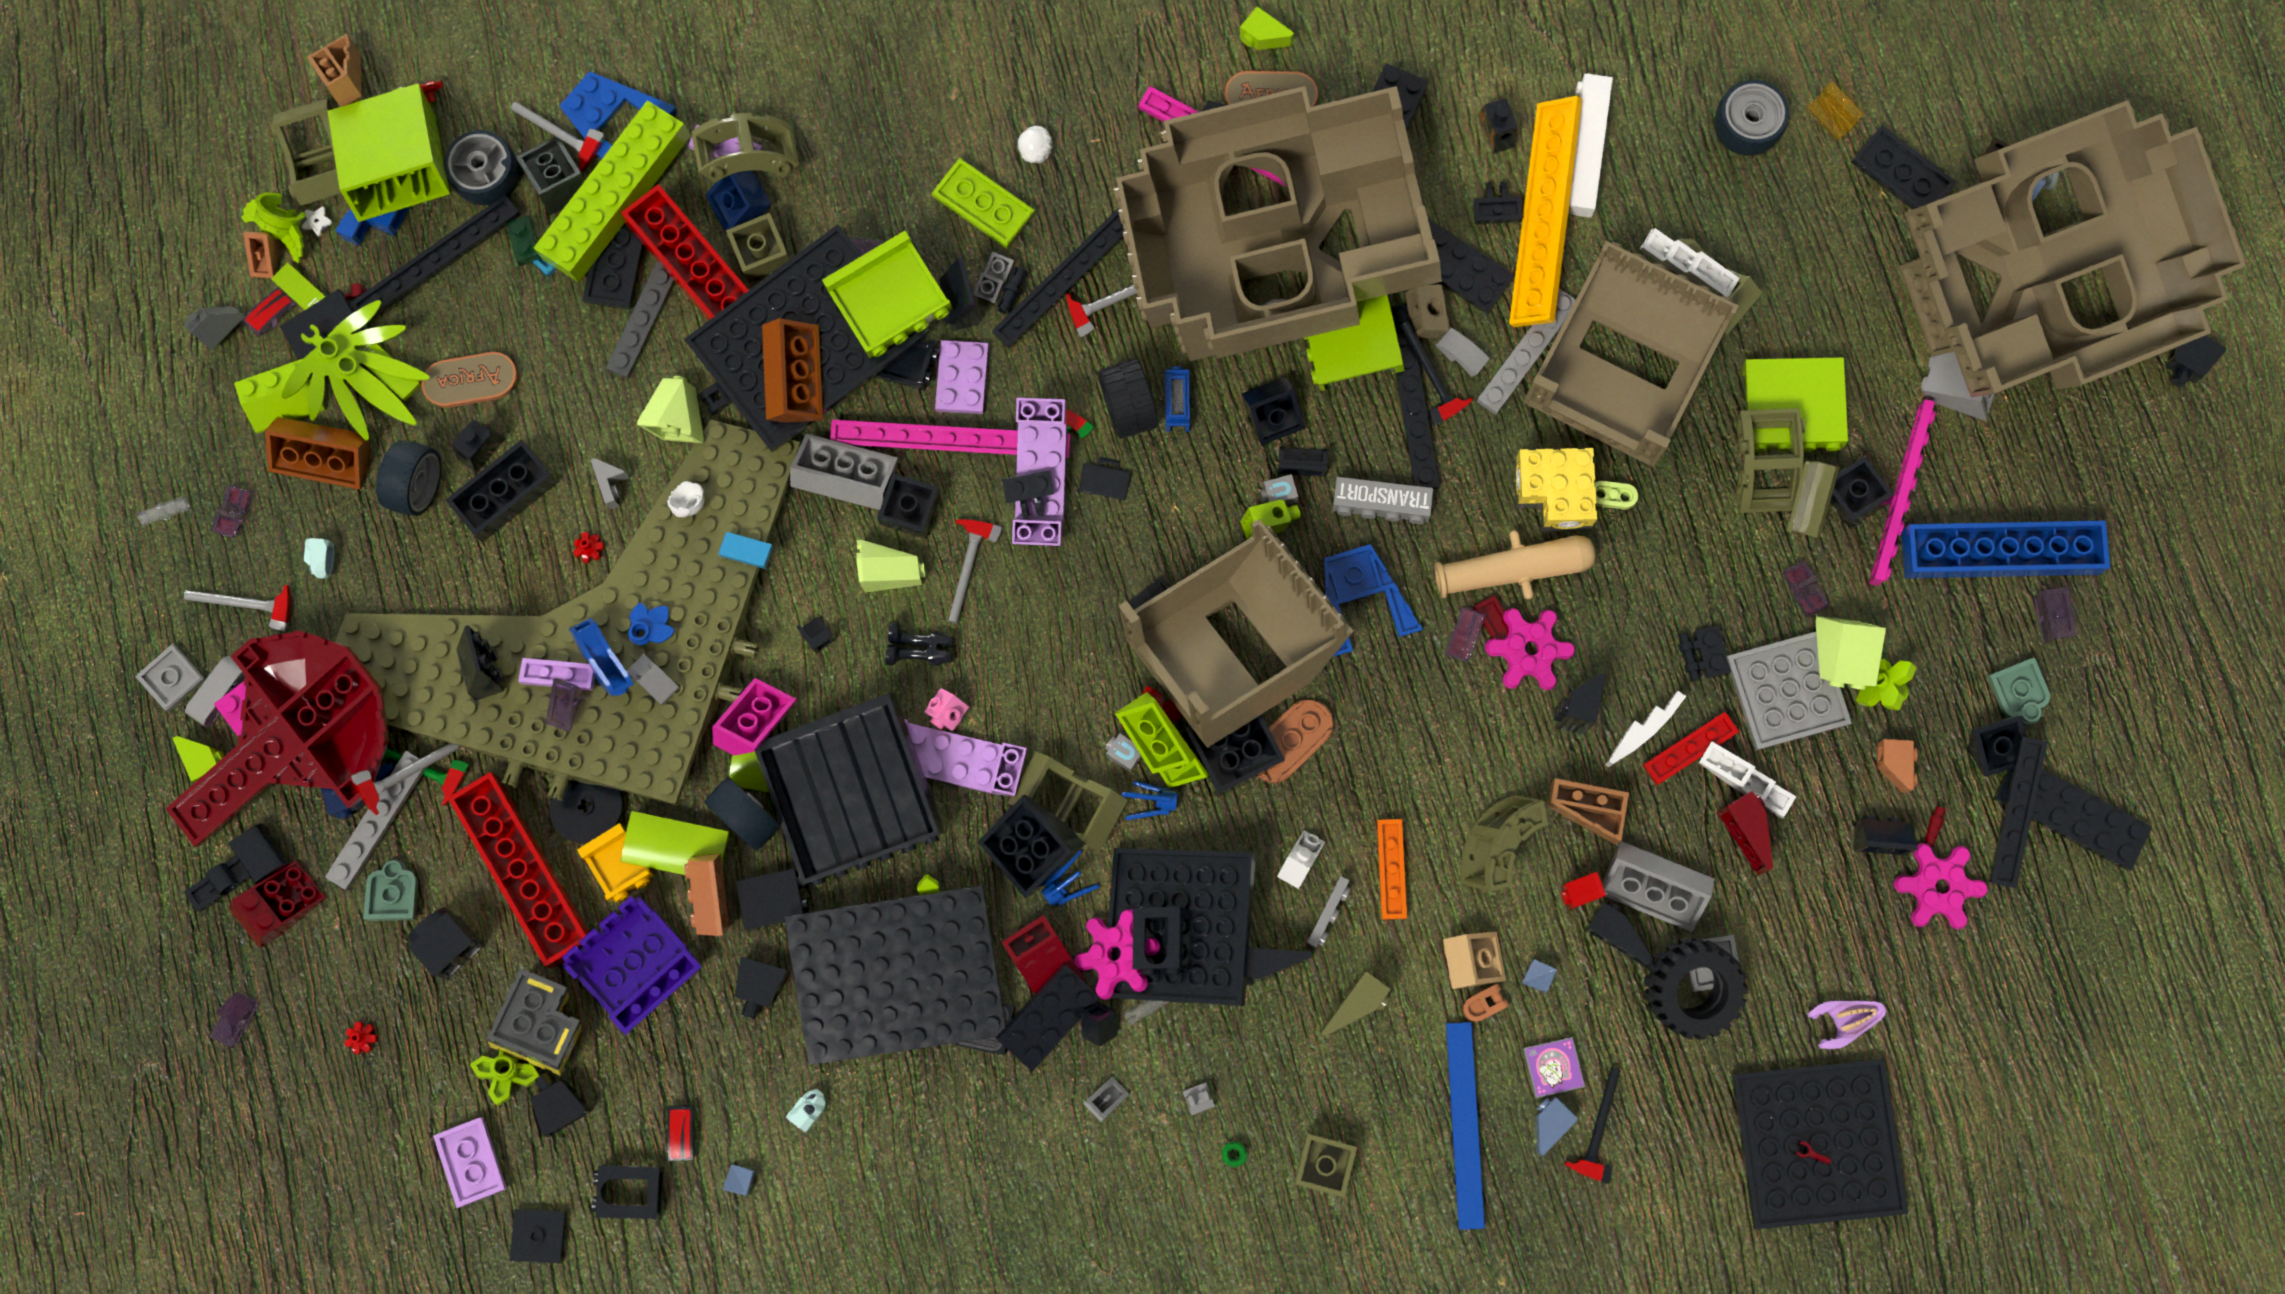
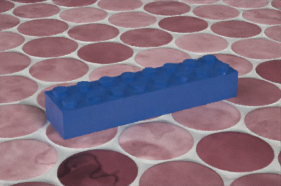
M2106 521L1909 524L1901 533L1905 579L2100 575L2110 569Z

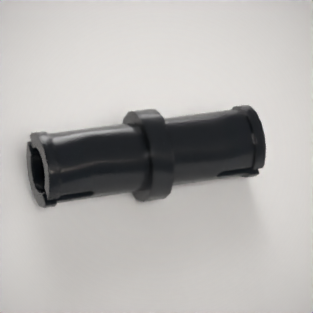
M1014 267L1008 283L1003 286L1002 290L1004 292L999 303L996 305L998 312L1010 314L1016 298L1021 295L1020 289L1025 278L1028 276V271L1024 268Z

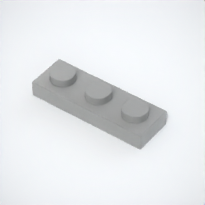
M1342 876L1338 879L1306 944L1313 949L1318 944L1323 946L1329 934L1325 929L1329 922L1334 924L1340 912L1336 907L1340 900H1346L1351 888L1347 887L1348 879Z

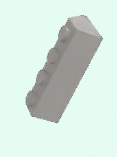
M805 434L790 467V487L880 510L892 473L895 474L898 458Z
M1621 841L1610 861L1602 886L1606 898L1693 932L1712 897L1714 878Z

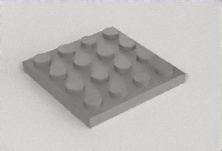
M1816 632L1727 656L1731 670L1730 674L1756 751L1852 724L1840 687L1830 686L1828 680L1820 678Z

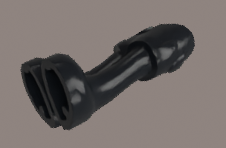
M890 621L889 643L927 646V648L908 649L888 644L885 665L893 666L897 661L903 659L926 660L929 665L936 666L954 662V653L939 651L936 648H954L956 638L945 635L942 631H932L931 635L908 633L901 629L898 621Z

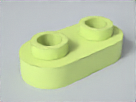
M1597 481L1594 483L1596 492L1600 491L1604 494V498H1599L1596 495V506L1626 510L1632 508L1638 500V492L1630 484L1609 481ZM1620 495H1626L1628 501H1622Z

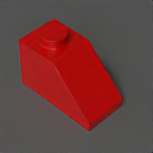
M1598 872L1561 886L1563 891H1560L1564 905H1568L1570 910L1598 901L1606 896Z

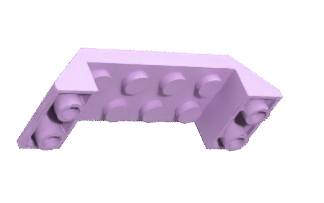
M1017 398L1016 422H1018L1016 477L1050 470L1055 494L1041 497L1044 516L1041 517L1036 513L1035 498L1027 499L1030 515L1029 519L1025 520L1022 516L1020 501H1016L1012 544L1061 546L1065 505L1066 399Z
M904 719L925 778L995 795H1016L1027 748L1007 743L1002 745L911 724L908 720Z

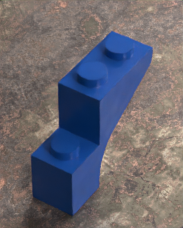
M589 618L569 629L581 655L587 659L600 686L611 696L622 695L629 690L628 687L634 685L629 674L607 644L597 623L593 619Z

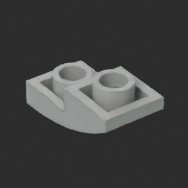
M992 251L985 271L981 273L973 295L995 304L1004 284H1006L1015 261Z
M1449 328V331L1435 344L1450 361L1456 360L1471 377L1476 376L1490 359L1473 342L1453 328Z

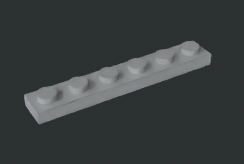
M1559 289L1555 322L1531 326L1477 399L1479 404L1497 415L1560 330L1576 299Z
M405 751L390 775L416 762L420 758L409 751ZM427 767L385 789L379 795L380 800L377 803L379 814L376 816L370 809L367 810L325 878L344 890L350 889Z

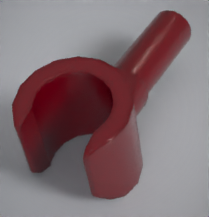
M352 284L351 293L345 294L347 300H354L363 294L365 287H361V284Z
M1807 1142L1799 1143L1806 1146L1808 1152L1805 1155L1796 1152L1798 1157H1811L1830 1164L1831 1158L1812 1150Z

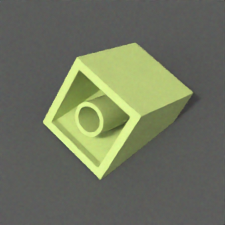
M1816 616L1820 678L1828 680L1829 685L1835 687H1844L1845 683L1851 684V688L1865 690L1866 686H1876L1886 628L1860 621Z

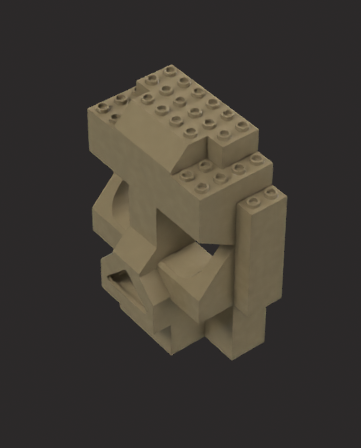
M1306 86L1166 120L1164 121L1165 130L1161 131L1164 144L1140 149L1142 158L1137 159L1140 172L1116 178L1118 187L1114 188V193L1120 208L1118 209L1119 217L1124 228L1123 236L1129 251L1127 256L1133 271L1132 280L1138 297L1136 299L1143 321L1148 320L1150 328L1172 323L1179 345H1181L1182 353H1187L1190 361L1216 355V358L1226 357L1360 325L1356 302L1442 282L1440 260L1415 175L1413 156L1403 120L1397 86L1310 107ZM1234 165L1268 171L1277 176L1286 185L1291 201L1226 216L1223 202L1225 182ZM1349 210L1353 215L1360 248L1339 253L1340 261L1322 252L1319 248L1343 212ZM1285 270L1308 273V282L1305 289L1298 296L1290 300L1257 306L1249 302L1243 294L1241 281Z
M2129 100L1974 159L1982 181L1981 183L1904 213L1920 258L1899 267L1932 357L1955 352L1971 398L1995 394L2049 371L2057 390L2084 385L2211 333L2209 320L2203 310L2229 300L2226 293L2227 288L2222 282L2221 276L2246 266L2244 253L2236 239L2235 228L2230 222L2228 208L2223 202L2219 183L2215 179L2211 168V160L2206 154L2203 137L2199 133L2198 128L2194 127L2170 135L2169 124L2164 118L2163 113L2136 122L2135 111L2130 105ZM2066 169L2084 220L2043 235L2033 209V189L2038 181L2044 177ZM1956 256L1963 257L1997 274L2000 278L1981 323ZM2102 267L2119 320L2094 329L2084 328L2073 318L2061 283Z

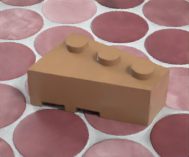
M347 33L307 57L340 107L352 104L362 96L361 54Z
M1555 778L1550 784L1547 807L1617 845L1622 840L1629 792Z

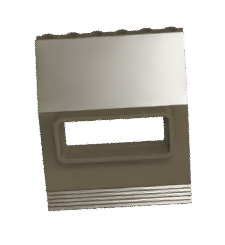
M1606 241L1539 372L1534 378L1523 403L1654 467L1671 441L1670 438L1739 305L1735 304L1729 297H1720L1712 293V290L1706 286H1698L1690 282L1683 275H1675L1669 272L1661 264H1653L1638 253L1632 254L1624 250L1618 243ZM1593 321L1678 362V366L1667 388L1662 389L1581 349L1580 344Z
M1260 519L1251 524L1253 537L1135 610L1127 601L1118 606L1126 641L1206 747L1214 745L1215 742L1233 733L1310 684L1354 632L1344 617L1331 604L1328 597L1323 594L1314 580L1288 551L1284 543L1275 535L1269 525L1265 526ZM1235 602L1286 667V669L1261 685L1255 682L1207 620L1208 617Z

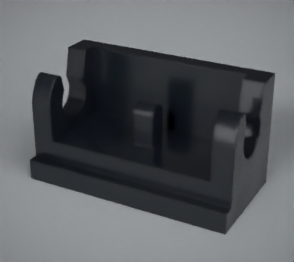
M1280 446L1278 474L1326 477L1328 449H1291Z

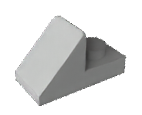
M596 458L592 459L591 463L605 504L610 510L619 507L617 499L621 498L616 483L627 480L630 477L619 468Z
M644 654L627 670V673L661 705L679 689Z

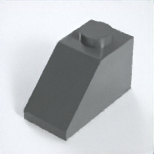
M234 306L200 308L197 312H193L188 316L183 326L212 351L245 316Z

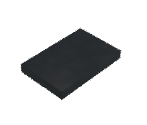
M337 289L282 324L280 328L297 359L300 360L304 359L316 348L313 344L305 343L301 338L302 333L308 338H312L315 335L309 327L311 324L319 329L320 336L325 339L338 324L354 313L343 291ZM363 327L360 328L359 330L353 332L352 334H355V333H358V332H360V331H363V330H364Z

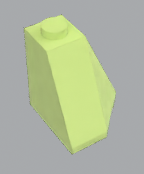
M673 376V379L663 378L639 417L637 425L662 440L703 443L704 436L696 387L689 384L684 377Z
M857 540V549H860V553H856L858 577L865 593L923 585L922 577H926L925 565L920 563L918 556L868 541Z

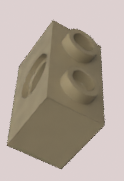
M1425 285L1410 289L1405 293L1410 323L1418 338H1439L1449 331L1450 322L1446 313V299L1443 294L1442 285Z

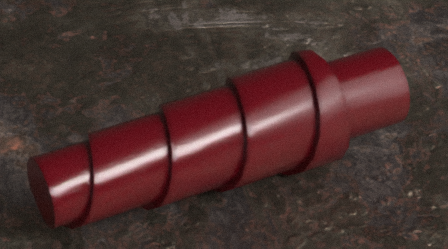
M1936 806L1934 814L1930 817L1924 844L1929 845L1931 848H1933L1943 822H1945L1943 817L1946 809Z

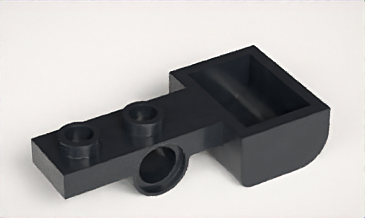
M257 824L231 840L228 844L236 857L227 863L214 866L205 874V878L184 891L197 912L201 913L249 879L258 884L291 864L264 824Z

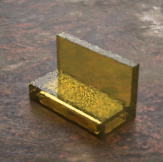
M1833 81L1824 88L1816 99L1806 106V109L1837 141L1857 126L1864 116Z

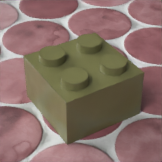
M770 213L726 230L747 281L773 272L790 260Z
M1306 1134L1294 1184L1345 1198L1357 1147Z

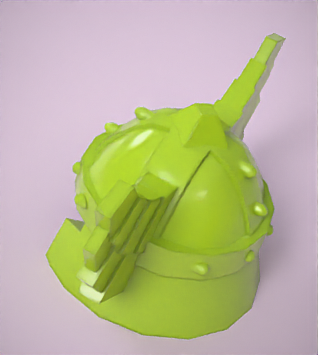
M262 193L257 195L256 199H251V202L247 203L246 207L242 210L244 213L241 217L245 223L254 221L262 233H269L275 240L280 239L289 249L293 261L300 263V257H303L304 244L302 238L304 237L299 230L298 224L305 217L306 213L301 212L295 217V209L287 211L277 207V205H282V194Z

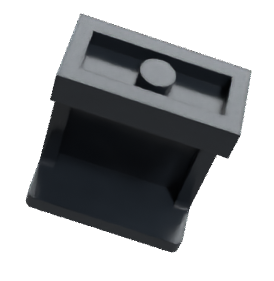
M931 339L930 342L921 340L873 377L924 391L926 384L930 385L932 380V364L938 361L940 354L936 340Z
M796 869L736 881L744 929L747 932L785 923L784 917L786 915L810 912L808 900L803 898L801 890L805 888V884L802 885Z

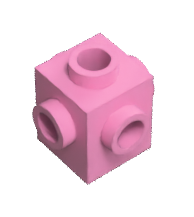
M940 688L936 696L929 702L924 713L931 717L929 722L940 730L946 727L953 731L961 722L969 706L954 694Z

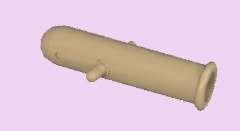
M1513 530L1509 534L1512 547L1508 551L1444 565L1441 562H1436L1434 570L1437 588L1441 598H1446L1450 593L1518 582L1522 586L1524 597L1531 599L1533 597L1531 586L1533 580L1583 572L1591 568L1596 558L1594 545L1585 536H1571L1525 547L1521 544L1519 533Z

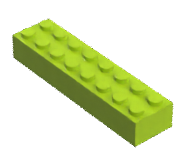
M646 101L534 246L539 256L579 283L625 223L621 212L650 191L689 140L691 135L685 124L651 102Z

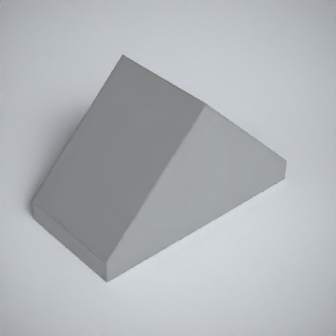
M1112 1076L1083 1104L1100 1122H1103L1130 1094Z

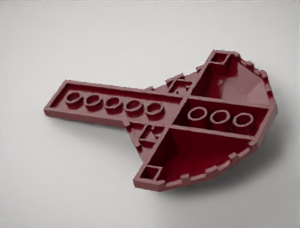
M293 631L286 634L249 639L230 656L245 675L244 685H246L245 700H242L240 720H243L241 735L238 736V745L166 808L167 812L194 847L202 845L271 783L333 789L347 808H353L362 798L353 783L352 775L368 770L374 783L389 742L383 690L350 647L305 631Z

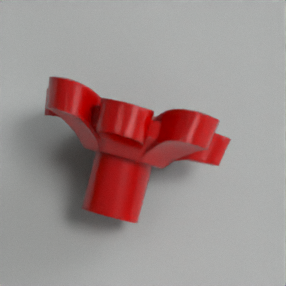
M434 81L426 82L427 85L419 84L428 102L436 101L434 92L437 89L443 88V81H436L435 83Z
M583 532L581 534L582 539L574 541L576 549L573 553L576 558L582 556V562L588 564L591 559L590 557L595 561L601 558L598 551L604 550L605 545L599 542L601 540L599 535L593 534L590 537L589 533Z
M356 1022L354 1029L348 1028L346 1030V1035L349 1036V1039L344 1041L345 1046L348 1048L353 1046L352 1051L356 1055H360L362 1050L366 1053L371 1052L372 1046L370 1043L378 1041V1036L371 1034L374 1026L368 1024L364 1027L363 1022Z

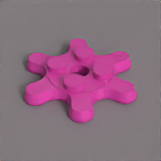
M1507 609L1503 614V619L1508 626V635L1503 639H1490L1485 644V651L1488 655L1492 657L1501 656L1508 663V670L1502 678L1504 686L1514 689L1520 685L1523 677L1530 675L1537 679L1542 689H1553L1557 684V679L1551 670L1552 663L1556 659H1570L1575 653L1573 644L1567 641L1558 642L1552 636V628L1557 622L1556 613L1553 610L1546 609L1540 613L1537 621L1529 623L1522 618L1518 609ZM1527 642L1537 645V651L1534 655H1529L1525 651Z
M1924 843L1918 844V850L1913 852L1919 864L1918 871L1911 876L1898 875L1893 882L1896 891L1911 893L1917 899V907L1911 914L1912 923L1918 927L1926 926L1933 915L1940 913L1947 917L1952 928L1963 929L1968 922L1967 916L1962 909L1964 901L1969 897H1984L1988 891L1987 884L1982 880H1971L1965 875L1964 866L1970 859V852L1966 847L1957 846L1952 850L1948 858L1939 859L1934 855L1929 845ZM1940 879L1945 880L1949 886L1946 892L1942 894L1935 887L1936 882Z
M1127 909L1122 912L1118 924L1113 928L1107 927L1099 917H1093L1088 920L1086 927L1093 936L1094 942L1088 952H1082L1075 957L1074 963L1080 971L1094 969L1098 972L1099 980L1096 986L1098 997L1101 999L1112 997L1114 988L1120 981L1128 982L1134 991H1144L1148 986L1147 977L1141 975V971L1132 969L1133 909ZM1154 937L1146 938V957L1156 955L1160 950V942ZM1118 947L1121 955L1118 960L1114 961L1111 959L1112 948Z

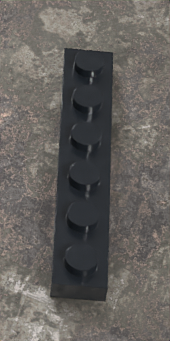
M2020 736L1991 869L1990 883L2013 888L2017 887L2047 741Z

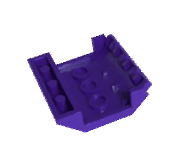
M632 896L618 907L622 913L618 915L613 911L599 923V926L602 928L600 932L594 928L579 941L583 946L581 949L575 945L562 956L565 960L563 965L567 972L585 986L610 1014L608 1017L624 1035L629 1033L702 967L689 948L657 912L641 897L635 899Z

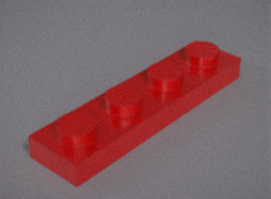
M1723 712L1642 766L1657 786L1702 757L1711 742L1720 745L1739 733L1727 713Z

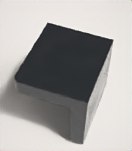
M819 617L804 627L801 625L796 627L816 654L836 640Z
M1098 1001L1080 1012L1082 1037L1100 1047L1117 1036L1116 1010Z

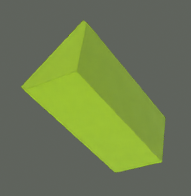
M1144 693L1116 712L1117 718L1152 774L1159 772L1169 788L1208 777L1207 771L1150 694Z

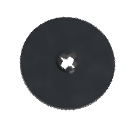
M569 780L563 801L557 800L558 798H552L550 802V818L554 828L567 840L580 844H587L616 826L623 812V798L620 790L593 784L589 785L574 780ZM586 802L592 805L588 807V812L581 810L585 807L584 803Z

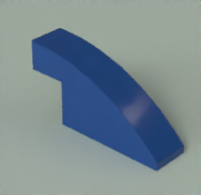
M410 207L358 222L350 208L335 231L343 240L360 246L369 226L395 236Z

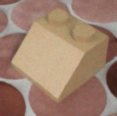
M1497 931L1465 934L1443 939L1452 989L1506 981Z

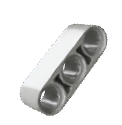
M230 656L224 657L217 664L185 708V713L204 727L212 725L221 714L214 703L244 681L245 675Z

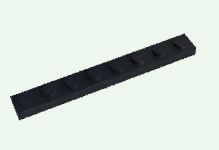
M503 195L351 301L350 305L357 311L372 302L380 300L381 306L373 316L375 318L518 218L520 213L508 197Z
M1118 209L992 330V334L1008 349L1020 340L1124 238V228L1120 221Z
M1393 306L1390 308L1405 370L1395 373L1413 484L1414 486L1433 488V490L1439 489L1418 357L1400 326L1407 321L1410 322L1408 306Z

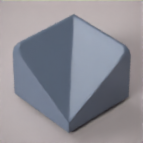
M1533 959L1529 964L1522 984L1542 993H1547L1557 969Z
M731 1164L722 1190L750 1196L756 1170Z

